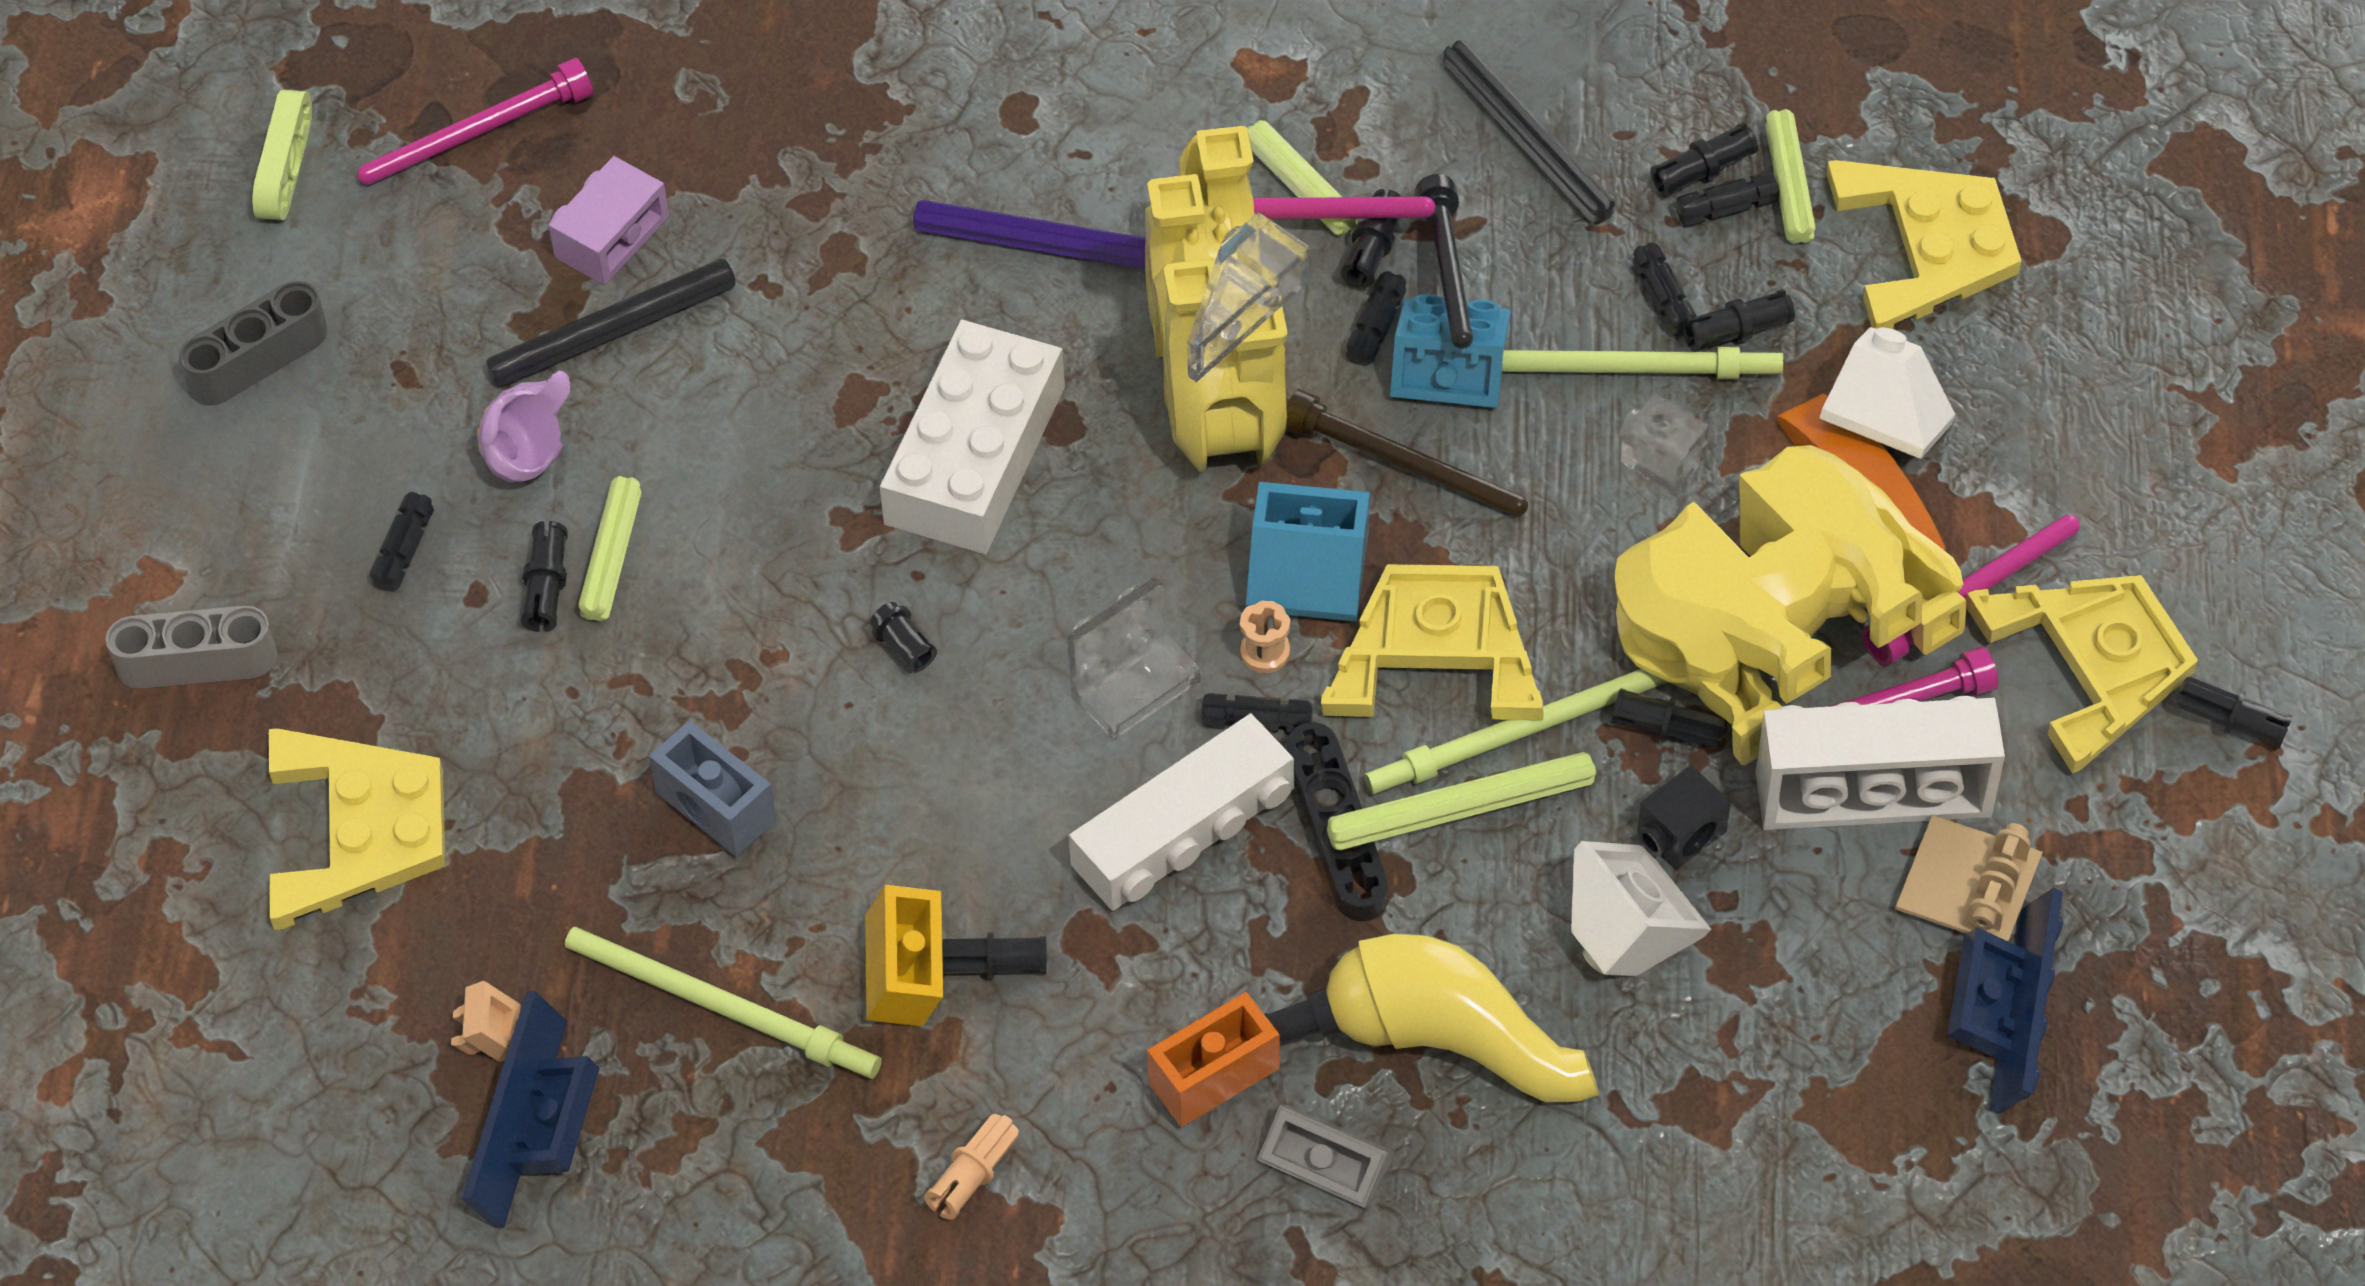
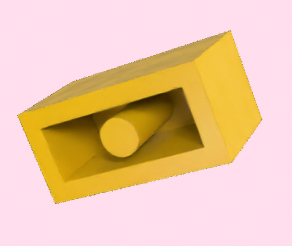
M884 885L865 914L866 1020L923 1026L943 998L941 891Z

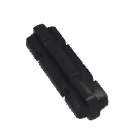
M1767 171L1750 176V182H1746V179L1742 178L1703 189L1704 195L1701 196L1698 191L1681 195L1677 198V214L1684 226H1691L1705 222L1704 216L1707 215L1712 220L1751 209V203L1756 202L1757 206L1769 204L1778 200V183L1773 173Z
M1650 242L1645 246H1638L1633 251L1634 258L1632 263L1639 276L1645 278L1642 282L1658 312L1661 315H1665L1663 321L1668 331L1674 336H1679L1683 334V320L1688 317H1696L1697 315L1690 302L1683 300L1687 296L1671 266L1664 262L1666 257L1660 246L1654 242Z
M1385 271L1379 275L1374 285L1376 291L1370 294L1355 325L1358 329L1352 332L1346 344V356L1352 362L1358 361L1363 365H1368L1374 361L1379 350L1377 344L1383 342L1397 312L1395 306L1401 304L1406 293V279L1401 274L1395 275L1390 271Z
M409 492L404 496L398 509L402 514L395 516L379 551L383 556L376 558L370 571L372 584L379 589L384 588L391 592L400 587L406 574L402 569L409 567L425 532L421 527L428 525L434 511L431 505L432 499L427 495Z
M1208 693L1204 695L1202 701L1201 719L1202 724L1205 726L1225 728L1226 722H1231L1234 725L1252 713L1268 731L1278 732L1279 726L1287 727V732L1291 733L1297 726L1312 722L1313 707L1312 703L1308 700L1289 699L1288 704H1281V698L1235 695V700H1227V694Z

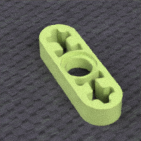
M280 90L277 95L253 186L252 203L256 218L285 220L288 215L312 121V100L308 91Z

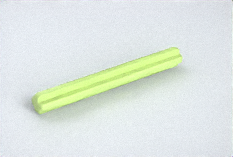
M1580 752L1340 814L1328 820V826L1326 827L1328 838L1334 849L1342 850L1591 785L1594 782L1596 768L1590 755Z

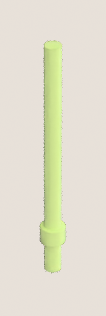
M1717 347V352L1504 350L1502 372L1717 374V379H1739L1740 374H1783V353L1740 352V347Z
M1643 669L1636 670L1544 705L1543 720H1505L1431 749L1423 745L1404 752L1402 760L1365 773L1364 781L1369 793L1374 795L1408 781H1412L1414 785L1437 777L1438 770L1616 703L1620 688L1635 693H1642L1668 682Z
M573 927L566 937V948L805 1050L806 1058L830 1067L835 1063L870 1079H873L880 1069L881 1057L844 1042L842 1034L819 1025L813 1029L578 927Z

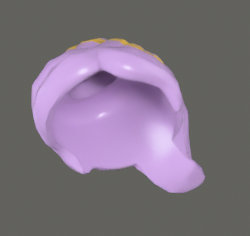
M556 371L547 381L520 383L506 389L485 408L483 417L479 421L477 438L479 452L493 475L508 483L527 481L543 473L560 456L563 444L560 442L561 431L557 414L570 394L569 377L564 371Z

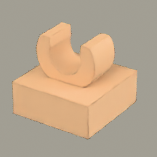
M486 981L467 986L465 988V1005L458 1007L453 1012V1018L463 1024V1034L451 1038V1045L468 1055L483 1051L498 1062L505 1061L515 1024L521 1011V1004Z

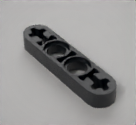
M1317 722L1301 724L1290 733L1287 740V752L1294 758V783L1336 905L1340 912L1351 920L1359 922L1370 921L1381 915L1388 902V882L1374 841L1362 844L1352 854L1343 855L1331 849L1326 828L1328 820L1333 816L1360 810L1362 806L1338 738L1333 730L1325 724ZM1313 744L1317 751H1321L1322 769L1314 772L1312 757L1308 751H1304V746ZM1323 788H1334L1342 792L1345 799L1335 807H1323L1314 801L1313 796L1318 790ZM1360 870V879L1366 892H1371L1370 898L1361 899L1357 892H1353L1352 873Z

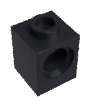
M1690 765L1640 802L1637 829L1640 841L1653 856H1662L1677 870L1727 832L1731 801L1694 766Z

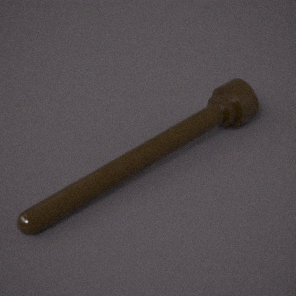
M1298 388L1286 405L1287 420L1285 430L1303 437L1306 433L1315 436L1319 432L1516 517L1524 515L1528 510V501L1524 496L1327 412V406L1321 404L1320 398L1316 395Z

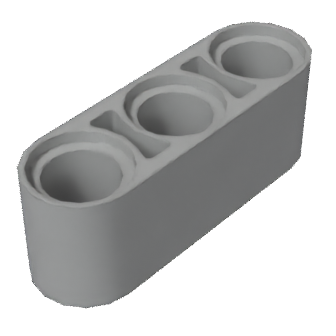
M234 606L128 616L113 623L108 629L105 638L117 677L124 685L131 688H152L256 678L271 671L278 658L268 618L262 610L254 606Z

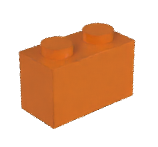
M1244 992L1147 1049L1148 1084L1182 1128L1279 1070L1280 1034L1249 994Z

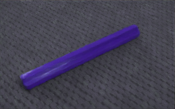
M928 200L918 201L914 210L913 224L914 228L918 231L1145 270V237Z

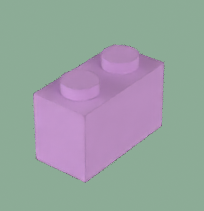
M613 156L600 171H595L588 177L583 189L568 205L561 206L553 215L548 227L554 257L605 286L669 217L664 183Z

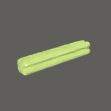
M1788 109L1781 111L1772 110L1766 116L1765 128L1774 176L1779 186L1778 198L1786 239L1792 244L1799 242L1808 243L1813 240L1816 227L1794 114Z
M1259 120L1253 126L1247 128L1252 152L1298 198L1342 197L1268 122ZM1320 219L1334 234L1343 236L1349 230H1353L1358 223L1357 219Z
M617 476L610 484L578 604L581 610L580 615L586 620L603 622L610 615L642 493L639 488V481L633 477Z

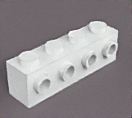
M1250 713L1070 833L1068 836L1071 866L1112 911L1127 901H1138L1150 892L1155 882L1173 870L1180 871L1189 867L1198 858L1201 851L1219 839L1227 840L1236 835L1243 828L1246 821L1265 808L1273 809L1283 803L1291 793V790L1294 789V758Z

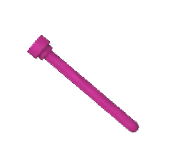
M575 57L557 65V72L549 75L550 81L360 166L357 170V178L362 184L371 185L558 99L562 103L571 100L575 104L594 95L590 79L579 59Z
M1429 197L1253 198L1255 219L1428 218L1435 212V203Z
M2064 515L1964 578L1962 580V589L1958 593L1966 599L1967 593L1971 591L1989 590L2074 536L2080 528L2079 520L2073 515ZM1870 625L1865 627L1862 632L1863 642L1868 653L1882 666H1890L1909 653V646L1914 643L1911 630L1878 648L1870 640Z
M1982 646L1961 653L1959 660L1951 663L1950 669L1845 702H1855L1860 705L1887 704L1901 699H1913L1920 702L1955 690H1959L1961 694L1970 692L1973 696L1996 690L1998 688V675L1989 651Z

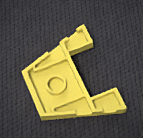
M1838 160L1828 161L1826 176L1837 211L1885 204L1892 205L1914 276L1913 279L1865 285L1863 300L1871 327L1875 329L1880 327L1893 329L1895 323L1913 316L1917 320L1933 313L1935 305L1955 296L1962 300L2019 274L2021 258L1995 178Z
M1387 564L1359 620L1360 628L1351 646L1346 647L1338 663L1339 671L1331 687H1326L1321 699L1323 716L1374 717L1377 673L1380 667L1494 670L1491 698L1492 719L1543 720L1544 717L1540 691L1537 690L1532 675V667L1527 652L1524 650L1517 628V621L1498 566Z
M2142 575L2071 581L2069 588L2039 590L2037 585L2016 586L2014 593L1989 595L1988 589L1974 590L1967 593L1966 608L1989 644L2042 624L2094 704L2051 721L2049 724L2047 735L2072 774L2082 770L2178 688L2187 677L2195 673L2198 659Z
M269 729V774L273 784L329 779L330 867L326 869L270 874V920L274 930H281L295 925L293 918L319 908L322 913H326L342 907L343 899L374 888L376 893L446 866L443 769L440 758L283 729Z

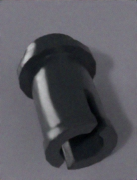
M896 602L886 603L871 617L870 624L873 627L872 634L874 638L880 642L885 641L904 663L908 672L912 673L913 671L917 673L925 669L935 659L937 655L936 647L925 638L911 621L912 614L906 606H898Z

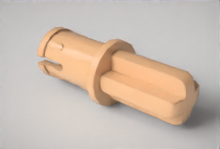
M991 1115L965 1147H957L951 1154L952 1164L924 1195V1199L931 1210L936 1212L945 1200L947 1206L943 1209L940 1216L948 1220H954L980 1185H987L994 1178L992 1169L1019 1135V1130L1012 1124V1120L1006 1115Z

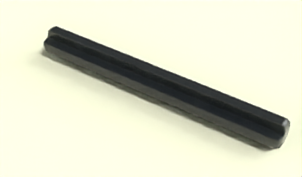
M1458 40L1453 45H1448L1443 51V63L1587 219L1596 225L1601 224L1605 219H1610L1614 214L1615 201L1465 41Z
M718 259L491 356L486 360L487 371L497 387H503L729 290L736 284L735 275L725 259Z

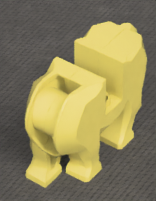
M1245 126L1197 131V135H1194L1187 142L1179 158V176L1151 179L1147 183L1151 205L1145 209L1146 287L1157 357H1163L1165 406L1169 413L1173 441L1199 472L1206 471L1207 456L1256 451L1258 464L1264 465L1268 462L1286 429L1284 342L1288 332L1281 299L1274 296L1269 297L1264 276L1260 269L1254 201L1250 181L1247 176L1254 161L1248 129Z
M1812 445L1786 447L1762 468L1739 475L1740 546L1751 557H1748L1695 502H1692L1664 530L1633 545L1621 554L1616 562L1614 576L1618 598L1616 617L1619 638L1624 652L1637 667L1698 695L1710 710L1732 724L1733 754L1740 764L1744 766L1755 760L1758 756L1764 710H1777L1782 707L1777 701L1772 700V690L1762 680L1758 669L1777 679L1780 697L1786 704L1831 677V648L1823 641L1811 639V636L1822 627L1827 618L1844 617L1850 614L1857 622L1865 623L1868 620V614L1864 610L1866 607L1870 616V640L1878 648L1911 630L1914 644L1924 655H1928L1958 637L1965 630L1967 600L1958 593L1962 589L1963 581L1961 570L1954 558L1912 527L1887 494L1861 472L1848 465L1836 455Z

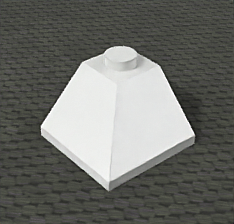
M1870 327L1854 343L1822 408L1819 419L1921 459L1952 425L1955 413L1921 346L1906 341L1905 335L1894 329L1884 327L1875 329Z
M1581 841L1575 847L1571 932L1583 946V956L1586 961L1598 972L1604 975L1637 976L1704 938L1711 930L1673 880L1643 845Z

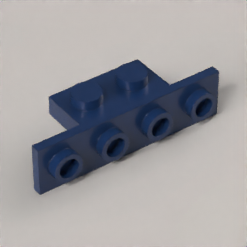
M2054 887L2021 909L2016 944L2010 943L1978 927L1964 935L1948 1037L1997 1058L1989 1110L1997 1114H2001L2021 1100L2030 1097L2039 1081L2040 1071L2036 1065L2040 1042L2045 1035L2048 1024L2044 1013L2047 994L2055 978V968L2052 966L2054 948L2063 926V919L2060 916L2063 891Z
M536 991L526 992L462 1196V1200L494 1228L505 1227L520 1175L569 1172L600 1069L588 1056L556 1059L568 1021Z

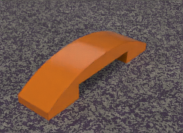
M1821 394L1777 416V423L1795 446H1815L1836 455L1848 465L1861 472L1887 494L1912 527L1946 551L1940 534L1924 504L1880 442L1819 419L1822 408L1828 398L1827 395Z

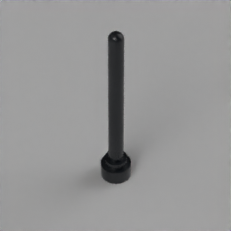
M1432 174L1418 182L1415 188V197H1429L1435 203V212L1426 219L1431 223L1451 341L1455 347L1466 349L1473 342V333L1451 219L1459 206L1457 187L1450 177L1443 174Z

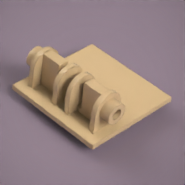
M1932 815L1895 909L1966 934L1978 927L2009 942L2041 859L2042 851L2030 848L2029 832L2020 824L2010 823L2006 829L2000 830L1997 836Z

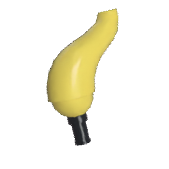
M1394 933L1360 940L1359 946L1343 955L1331 971L1327 988L1310 992V999L1269 1014L1264 1013L1280 1034V1046L1322 1033L1325 1038L1342 1031L1354 1041L1371 1046L1393 1044L1395 1049L1428 1046L1453 1051L1476 1060L1518 1090L1544 1102H1580L1599 1095L1596 1080L1584 1050L1557 1045L1525 1014L1512 995L1486 965L1462 947L1429 935Z

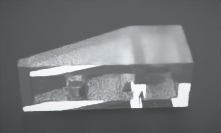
M1259 212L1243 226L1232 228L1220 245L1187 341L1188 377L1195 382H1198L1309 283V246Z

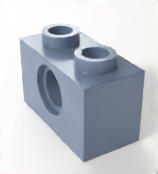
M687 721L649 755L656 793L735 857L742 853L777 821L771 784L692 721Z

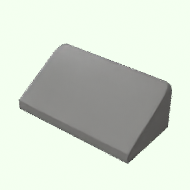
M1280 1105L1257 1160L1363 1208H1367L1392 1162L1395 1151L1296 1107Z

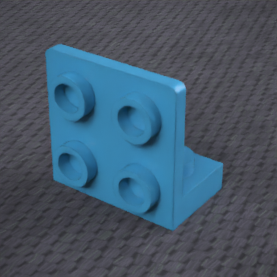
M1423 294L1414 297V299H1405L1394 339L1390 397L1498 408L1504 348L1510 324L1511 310L1500 308L1497 303L1488 300L1468 302L1473 342L1468 348L1459 349L1451 341L1443 297Z

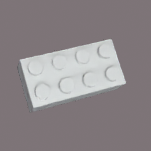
M961 319L880 485L884 525L987 555L1065 388L1063 349Z
M1958 696L1942 701L1918 702L1913 699H1901L1887 704L1860 705L1855 702H1845L1833 707L1803 708L1796 705H1788L1777 710H1764L1755 770L1763 830L1930 821L1932 815L1947 820L1992 818L2005 759L1995 698L1976 699L1971 696Z

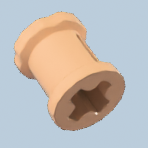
M1259 601L1255 605L1246 607L1240 618V630L1245 636L1241 641L1240 647L1242 661L1249 669L1257 673L1268 674L1276 672L1286 665L1290 657V644L1287 638L1290 630V617L1285 613L1282 605L1273 601ZM1268 616L1273 618V628H1269ZM1257 646L1262 647V658L1257 656Z

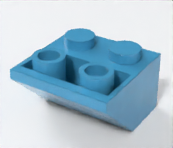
M1259 482L1252 525L1246 607L1255 605L1259 601H1273L1282 605L1287 615L1357 622L1369 535L1370 492Z

